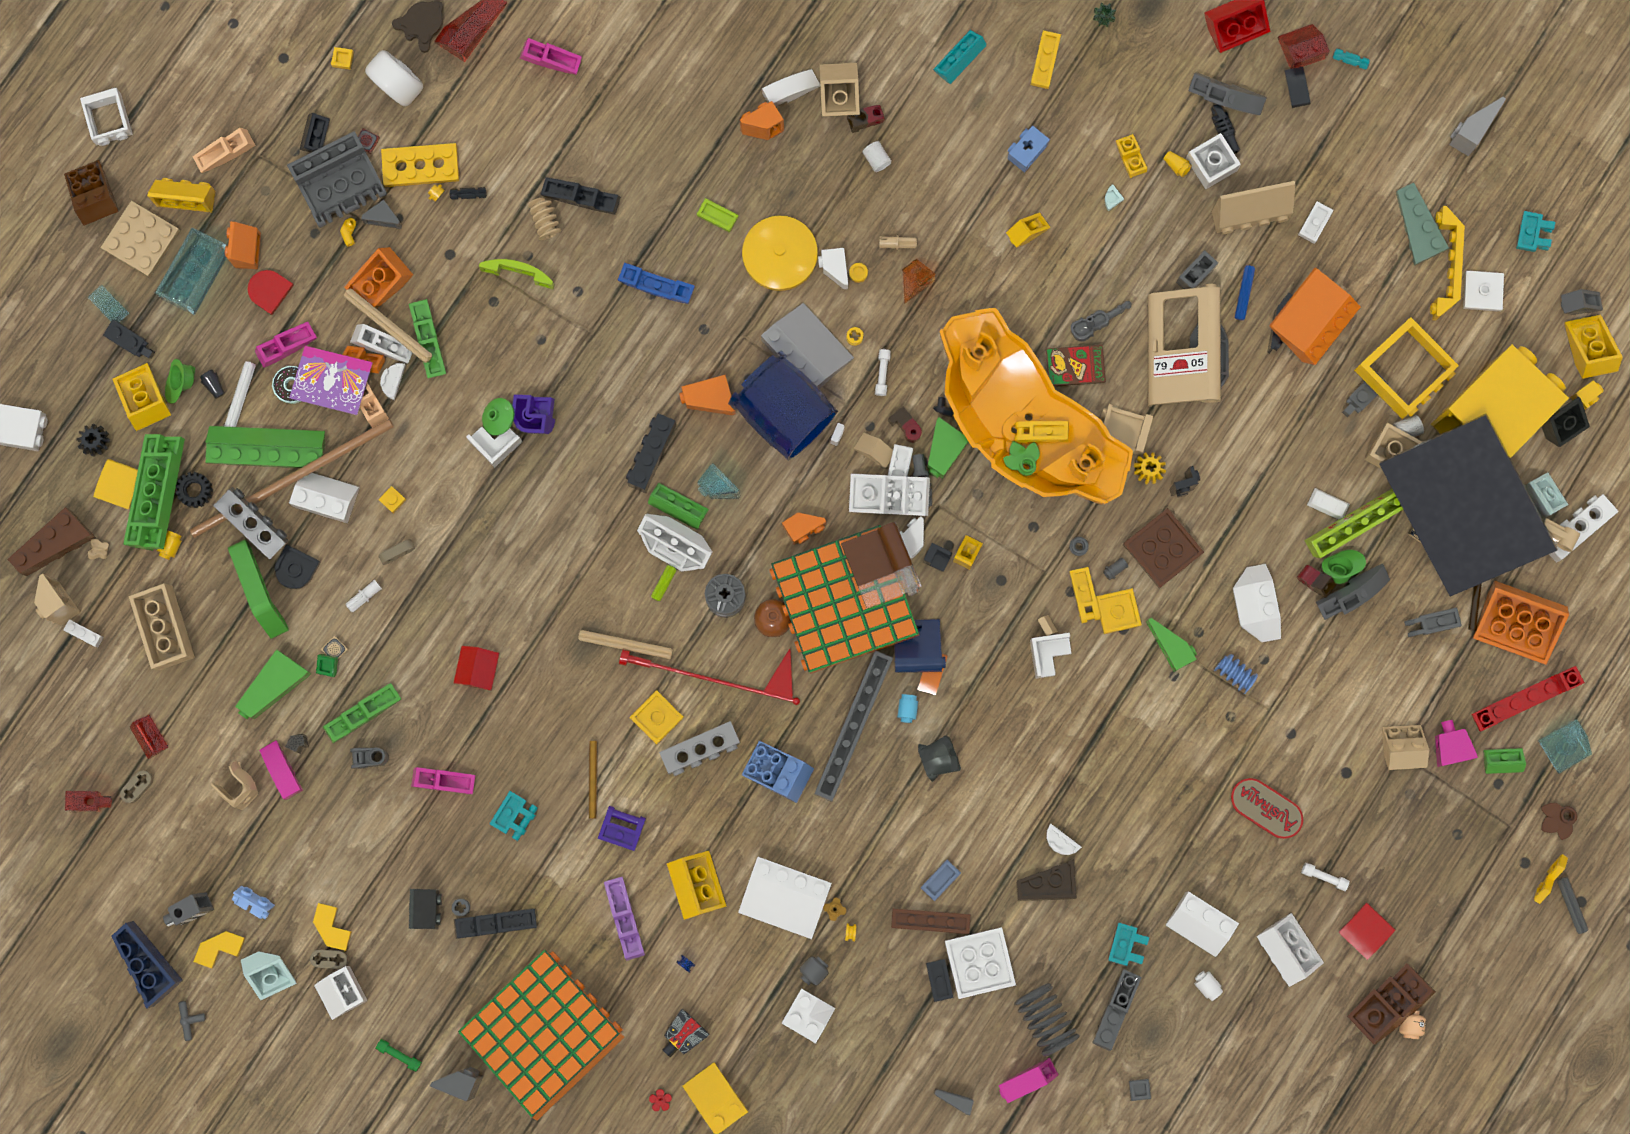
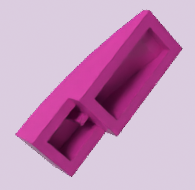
M528 38L524 43L520 59L542 67L576 75L582 56L549 43L545 45Z
M305 322L274 336L268 342L256 346L255 353L263 368L295 353L317 339L310 324Z
M277 740L259 750L284 800L303 791L294 770Z
M415 767L411 787L473 794L475 775Z

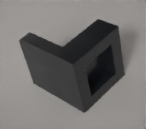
M932 543L923 563L944 572L953 553Z

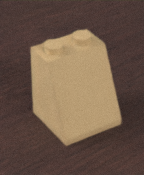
M857 63L820 65L822 116L859 115Z

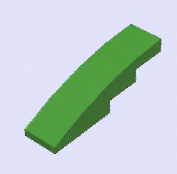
M428 299L409 303L418 343L432 354L431 360L424 363L427 377L432 378L446 374Z
M390 683L361 700L354 707L343 712L338 718L324 725L323 729L334 744L399 702L401 697Z

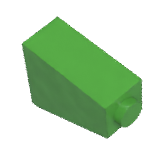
M940 417L936 421L927 468L932 476L943 479L969 442L964 434Z

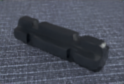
M475 187L460 188V190L452 188L449 191V195L452 200L458 198H486L487 191L485 187H478V189H475Z

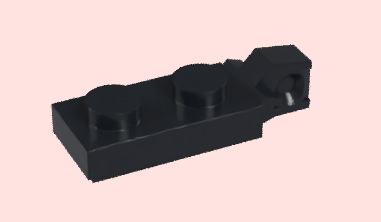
M112 319L103 336L135 356L141 357V355L152 359L155 351L147 347L149 343L145 338Z

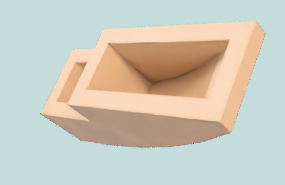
M238 128L227 137H220L195 154L193 159L200 172L204 173L227 163L256 145L247 129Z
M367 382L360 403V409L373 428L389 418Z

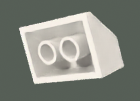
M311 473L297 481L289 504L295 508L348 524L360 487Z
M1185 892L1166 923L1167 927L1214 957L1219 954L1239 925V923L1190 892Z
M1292 913L1274 923L1257 936L1260 944L1264 947L1289 987L1307 978L1324 963Z

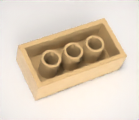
M163 583L129 596L151 669L163 670L195 658L172 585Z

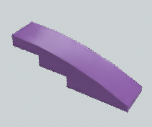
M623 877L605 881L606 893L626 961L644 956V949Z

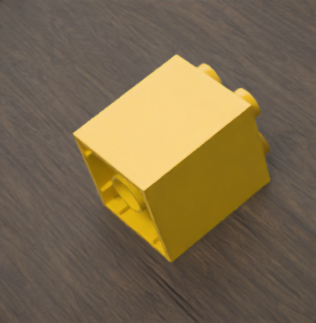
M1512 344L1495 358L1431 425L1442 434L1487 413L1511 458L1569 397L1563 393L1566 386L1560 378L1552 373H1548L1545 376L1535 366L1537 358L1529 349L1523 346L1517 349Z

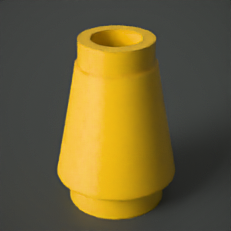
M1171 151L1163 158L1177 176L1184 177L1192 167L1189 164L1190 161Z

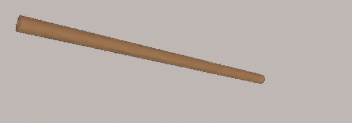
M388 419L249 496L246 500L249 503L257 504L394 427L392 421ZM240 504L234 505L236 512L240 513L243 511ZM219 513L190 529V532L195 538L228 519Z

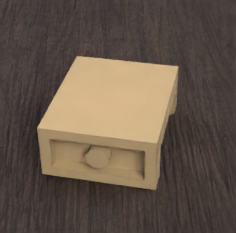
M1111 404L1108 405L1107 409L1103 408L1100 419H1103V423L1110 435L1133 450V454L1141 456L1145 448L1153 416L1148 414L1145 416L1114 408Z

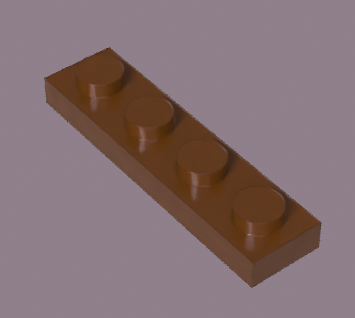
M892 908L891 928L969 934L971 914Z

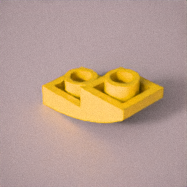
M1134 135L1116 140L1118 151L1129 177L1132 178L1146 173L1147 166L1140 154V147Z

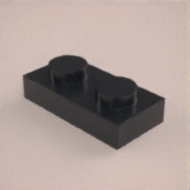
M945 959L926 963L934 1002L954 998Z

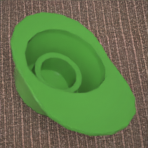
M178 359L172 361L165 385V397L169 403H175L179 399L181 391H185L193 386L194 366L182 364Z
M1356 550L1341 551L1324 559L1322 562L1324 573L1331 576L1336 584L1347 582L1351 576L1359 573L1366 566L1364 555Z

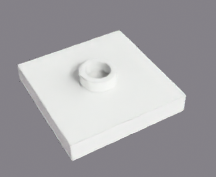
M1465 271L1463 309L1501 312L1503 310L1504 273Z

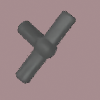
M186 1001L178 1003L181 1017L180 1024L183 1028L184 1040L190 1041L192 1040L190 1024L205 1021L206 1017L204 1013L188 1016Z

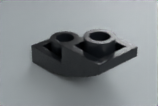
M1303 66L1284 70L1292 108L1310 105Z

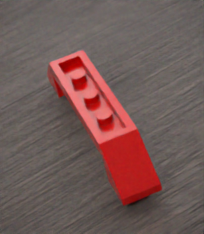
M1574 666L1471 715L1481 732L1585 682L1577 667Z

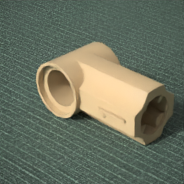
M1546 518L1544 523L1556 546L1564 551L1572 552L1580 537V533L1572 528L1562 527Z

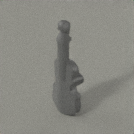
M1125 301V303L1118 305L1107 313L1098 310L1086 319L1081 317L1080 320L1071 324L1073 337L1081 342L1088 340L1094 336L1093 333L1096 330L1107 327L1110 319L1122 314L1125 309H1130L1132 303Z

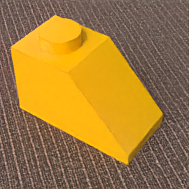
M1037 213L1020 219L1006 234L1011 243L1017 248L1029 243L1051 227L1041 213Z

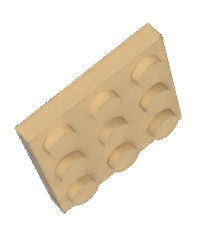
M131 201L104 241L101 249L150 278L180 230Z

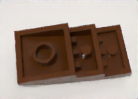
M1406 963L1394 977L1390 976L1377 990L1373 989L1347 1017L1373 1045H1376L1399 1027L1408 1016L1414 1014L1436 991Z

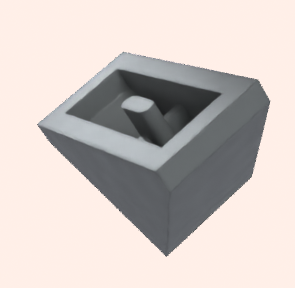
M384 200L365 212L361 217L364 224L397 229L402 228L400 221Z

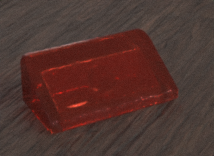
M150 715L140 718L130 725L132 733L148 759L168 748Z

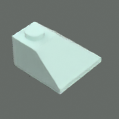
M256 952L241 959L243 974L260 1000L297 984L278 955Z

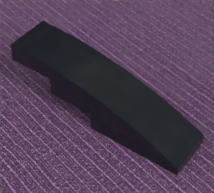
M548 177L545 178L540 194L560 202L616 215L621 198L617 194L601 192L599 189L581 186L579 183Z
M535 908L453 919L456 939L537 928Z

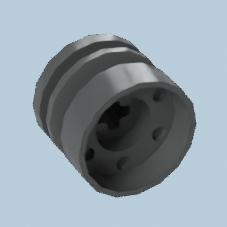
M720 574L713 577L706 585L705 599L712 613L723 618L733 617L740 613L745 605L746 596L744 586L738 578L730 574ZM724 590H727V593L730 594L727 596V599H723V596L720 595L723 594Z

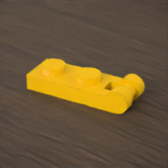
M1068 421L1015 422V429L1017 430L1015 442L1017 443L1068 442ZM1030 429L1029 434H1024V430Z
M1089 567L1069 571L1081 624L1087 623V620H1100V612ZM1091 606L1092 612L1086 613L1085 607Z

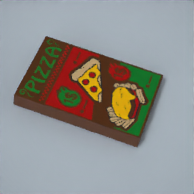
M1103 345L1047 348L1045 350L1047 374L1054 387L1106 382Z

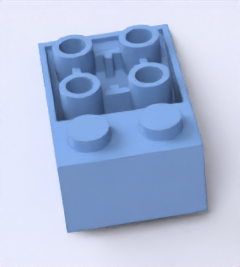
M759 741L742 776L797 803L814 768L789 754Z

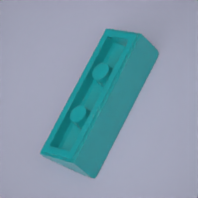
M969 30L933 69L934 72L951 84L986 47L987 44L984 38Z

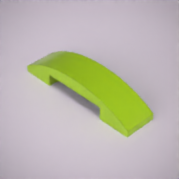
M508 259L488 260L479 264L482 272L499 276L501 269L532 276L534 277L535 285L554 290L553 281L545 273L529 264Z

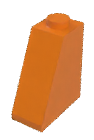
M726 375L681 387L682 392L679 393L681 403H686L687 409L736 415Z

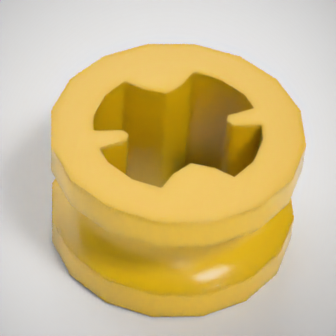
M857 327L850 328L846 335L847 342L853 346L859 345L863 340L862 330ZM853 332L856 335H860L857 341H854V338H850Z
M847 923L845 941L852 939L855 942L856 924L850 926Z

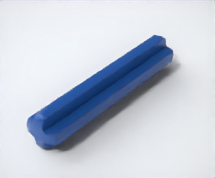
M1246 265L1244 268L1235 312V319L1244 320L1246 317L1255 267Z

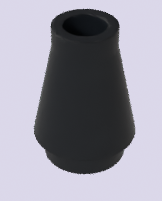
M213 369L200 376L201 383L215 399L225 394L218 374Z

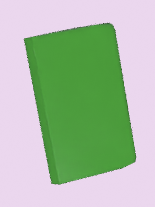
M1522 748L1483 751L1486 774L1524 772L1526 761Z

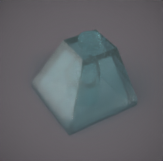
M713 463L697 482L699 486L697 490L704 497L707 495L711 499H739L741 497L740 490Z
M1577 719L1566 723L1538 740L1558 774L1592 755L1588 736Z

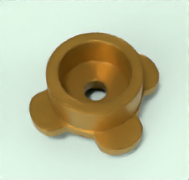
M834 898L831 903L823 906V910L829 914L831 921H835L838 916L846 914V908L842 907L839 898Z

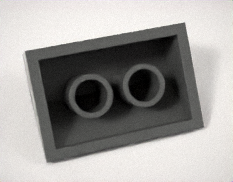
M469 1067L431 1082L430 1087L467 1102L475 1098L483 1076L479 1074V1070Z

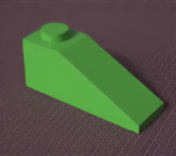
M1153 618L1146 621L1173 672L1196 660L1195 656L1197 653L1192 645L1189 646L1186 641Z

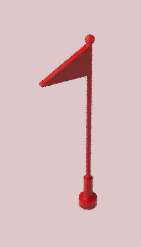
M622 649L620 665L627 666V663H632L648 668L652 666L790 701L794 705L800 703L799 698L795 697L793 699L790 649L764 691L652 663V660L630 655L628 650Z

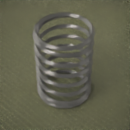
M1050 983L1031 991L1014 1002V1005L1024 1003L1019 1007L1018 1012L1024 1013L1029 1011L1022 1020H1033L1027 1029L1033 1030L1038 1028L1032 1034V1037H1042L1037 1042V1046H1046L1041 1053L1045 1057L1066 1047L1080 1036L1079 1034L1070 1036L1077 1030L1073 1028L1053 1039L1045 1041L1059 1030L1071 1024L1072 1020H1068L1040 1033L1046 1027L1067 1015V1012L1064 1011L1036 1024L1062 1006V1003H1058L1032 1015L1056 999L1058 995L1054 994L1027 1007L1052 990L1053 986Z

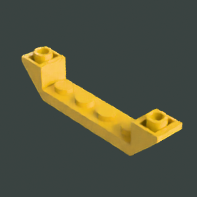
M1443 206L1436 213L1435 222L1438 223L1439 229L1453 230L1449 236V242H1452V249L1449 250L1448 254L1451 268H1448L1447 279H1450V285L1447 286L1446 297L1449 298L1438 297L1431 303L1430 314H1433L1432 320L1435 321L1461 299L1465 226L1447 206Z

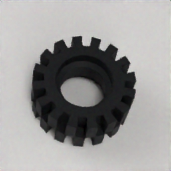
M188 472V475H182V479H178L177 482L179 484L176 485L177 491L175 492L178 499L188 507H203L204 503H208V499L212 498L211 492H213V488H211V482L204 475L197 472ZM192 483H198L201 486V492L196 497H190L187 493V489Z

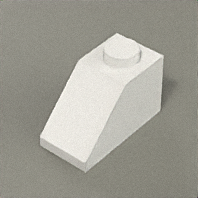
M844 248L821 250V256H818L819 268L823 267V273L843 289H848Z

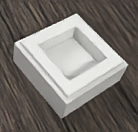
M837 424L830 444L835 446L839 444L845 428L843 424Z

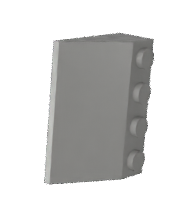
M804 303L774 323L761 335V341L811 395L817 392L854 359Z

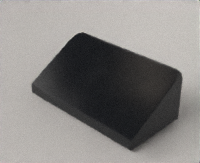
M315 113L308 115L300 150L312 153L323 147L330 121L329 118Z

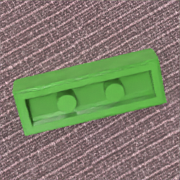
M660 483L657 484L648 501L649 505L695 529L700 527L709 510Z

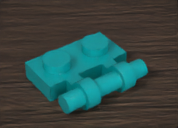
M509 791L491 820L490 825L505 834L512 828L515 830L512 838L518 841L526 833L527 830L525 829L530 821L534 820L536 816L534 814L538 807L532 804L528 810L524 809L523 807L527 801ZM519 813L525 815L519 825L514 823Z

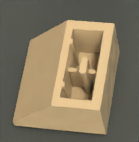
M1421 725L1382 727L1384 758L1388 770L1427 768L1430 750Z

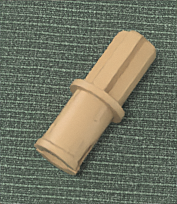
M899 235L897 237L880 236V248H895L898 250L899 248L917 247V238L899 237Z

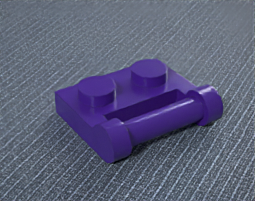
M609 806L598 839L635 851L646 818L642 816L639 818ZM614 817L637 825L636 830L611 823V818Z

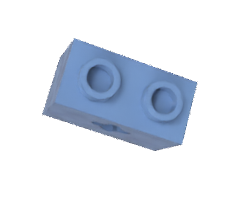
M1034 126L1029 130L1026 128L1020 135V141L1017 144L1014 142L1008 149L1007 159L1024 173L1045 150L1050 141L1048 137Z

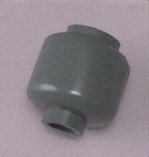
M818 956L816 958L809 957L800 967V972L803 974L800 978L808 985L812 983L817 986L829 974L827 970L829 966Z

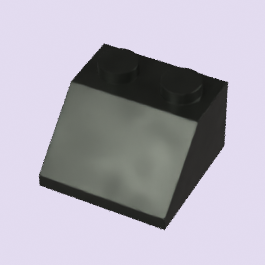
M1577 397L1556 411L1541 426L1545 438L1559 448L1590 427L1580 397Z
M410 889L409 929H438V925H441L442 921L441 913H438L439 905H442V894H439V890Z

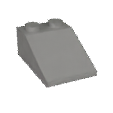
M1501 97L1468 117L1464 123L1460 122L1450 136L1452 141L1449 145L1469 156L1481 141L1506 98Z

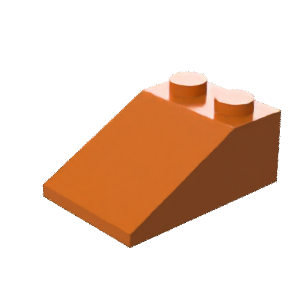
M390 247L378 248L344 288L346 290H354L377 309L397 293L410 280L413 273Z

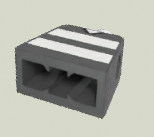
M206 892L192 894L168 907L169 913L163 916V920L168 927L173 924L176 926L182 925L213 911L214 908Z

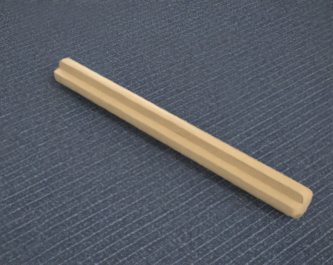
M347 289L345 291L344 298L424 363L431 360L432 354L354 290Z

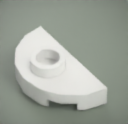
M396 363L388 369L386 368L381 376L380 384L383 392L394 401L406 367L402 363Z
M1049 825L1046 839L1053 851L1061 855H1070L1082 848L1055 826Z

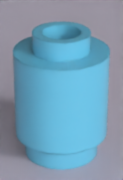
M902 694L901 699H899L897 718H901V722L912 723V720L917 719V696Z

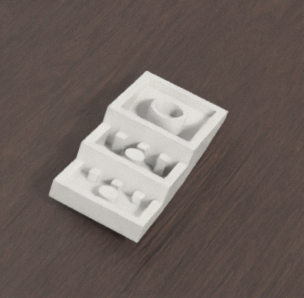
M851 474L849 512L928 516L930 478Z

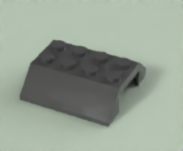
M355 131L287 165L319 228L327 225L326 219L329 223L333 222L331 215L334 213L341 218L343 217L342 211L347 215L361 208L360 202L363 206L367 205L365 198L368 196L375 201L377 200L376 194L380 198L387 195Z

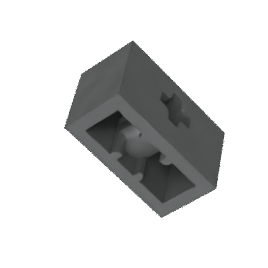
M1204 250L1179 276L1176 283L1182 289L1197 288L1214 271L1218 262Z

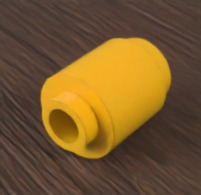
M167 530L164 549L156 550L160 552L158 556L170 560V557L175 558L182 542L180 541L182 536Z

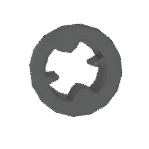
M457 899L452 904V912L456 916H465L470 911V904L465 899ZM459 902H461L462 905H466V909H463V913H461V911L456 910V906H459Z

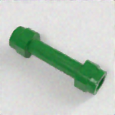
M382 1038L375 1048L383 1054L386 1052L408 1065L407 1068L415 1072L418 1071L422 1064L419 1059L415 1057L410 1058L391 1047L390 1043Z

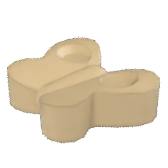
M91 539L92 549L88 551V558L96 559L100 557L106 559L109 544L107 542L102 543L98 539Z

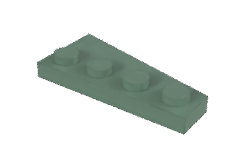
M1412 183L1397 190L1396 196L1401 215L1404 219V228L1408 235L1414 266L1448 250L1449 247L1416 185Z

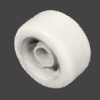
M385 50L380 51L365 69L367 76L402 106L410 105L423 89V83L404 63Z

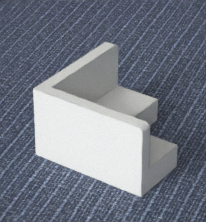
M483 427L479 428L472 436H466L468 441L494 468L522 443L520 437L510 428L495 440Z
M1070 633L1031 638L1030 645L1036 679L1055 676L1053 657L1071 654Z

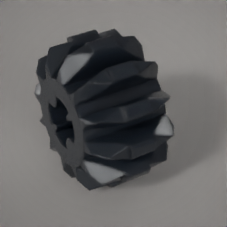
M92 424L91 428L87 425L84 426L85 432L79 431L82 437L76 438V441L80 442L78 448L80 450L83 449L85 455L90 453L92 457H95L96 452L99 455L103 454L101 449L108 450L105 443H110V439L106 438L109 433L104 431V427H97V425Z

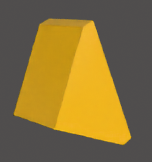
M966 535L953 562L970 570L983 543Z

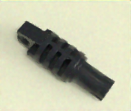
M1216 104L1211 108L1213 114L1211 119L1217 133L1222 134L1233 153L1236 154L1240 151L1235 139L1236 131L1229 119L1228 113L1223 111L1221 105Z

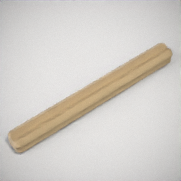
M580 630L578 636L580 641L671 659L673 653L671 648Z

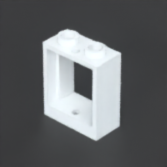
M117 88L80 98L91 139L96 145L104 146L109 144L110 141L125 140L128 136L133 135L122 95ZM117 102L124 128L98 135L92 109Z

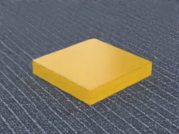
M1133 588L1096 596L1103 634L1142 626Z
M656 690L629 718L658 745L684 717Z

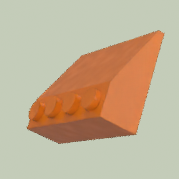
M1314 268L1269 327L1302 362L1316 365L1361 307L1350 294L1319 269Z
M1494 580L1486 597L1473 639L1547 665L1569 617L1568 607Z

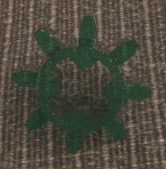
M1101 3L1099 9H1094L1096 15H1094L1093 20L1098 21V26L1106 25L1108 27L1110 21H1115V17L1112 15L1116 13V10H1112L1110 3L1108 5Z

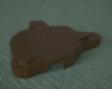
M439 0L418 2L411 6L403 17L394 19L392 26L395 30L404 31L407 41L417 38L420 51L427 53L430 50L432 38L439 33L443 25V4Z

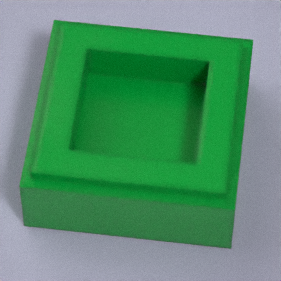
M319 654L317 656L316 674L335 677L337 674L338 657Z

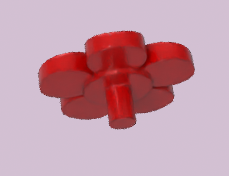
M657 1089L656 1095H650L649 1101L653 1103L652 1109L654 1111H659L660 1106L663 1111L669 1109L670 1105L667 1102L672 1100L669 1093L664 1095L663 1089Z

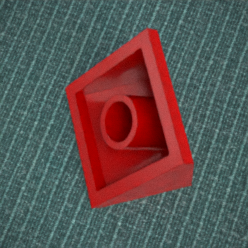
M461 646L454 684L492 691L500 653L479 647Z

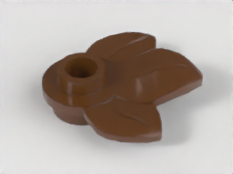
M1558 803L1544 805L1541 810L1547 817L1542 822L1541 830L1546 833L1557 832L1561 840L1570 837L1573 832V824L1577 820L1576 810L1570 806L1562 807ZM1566 812L1570 815L1568 820L1564 818Z

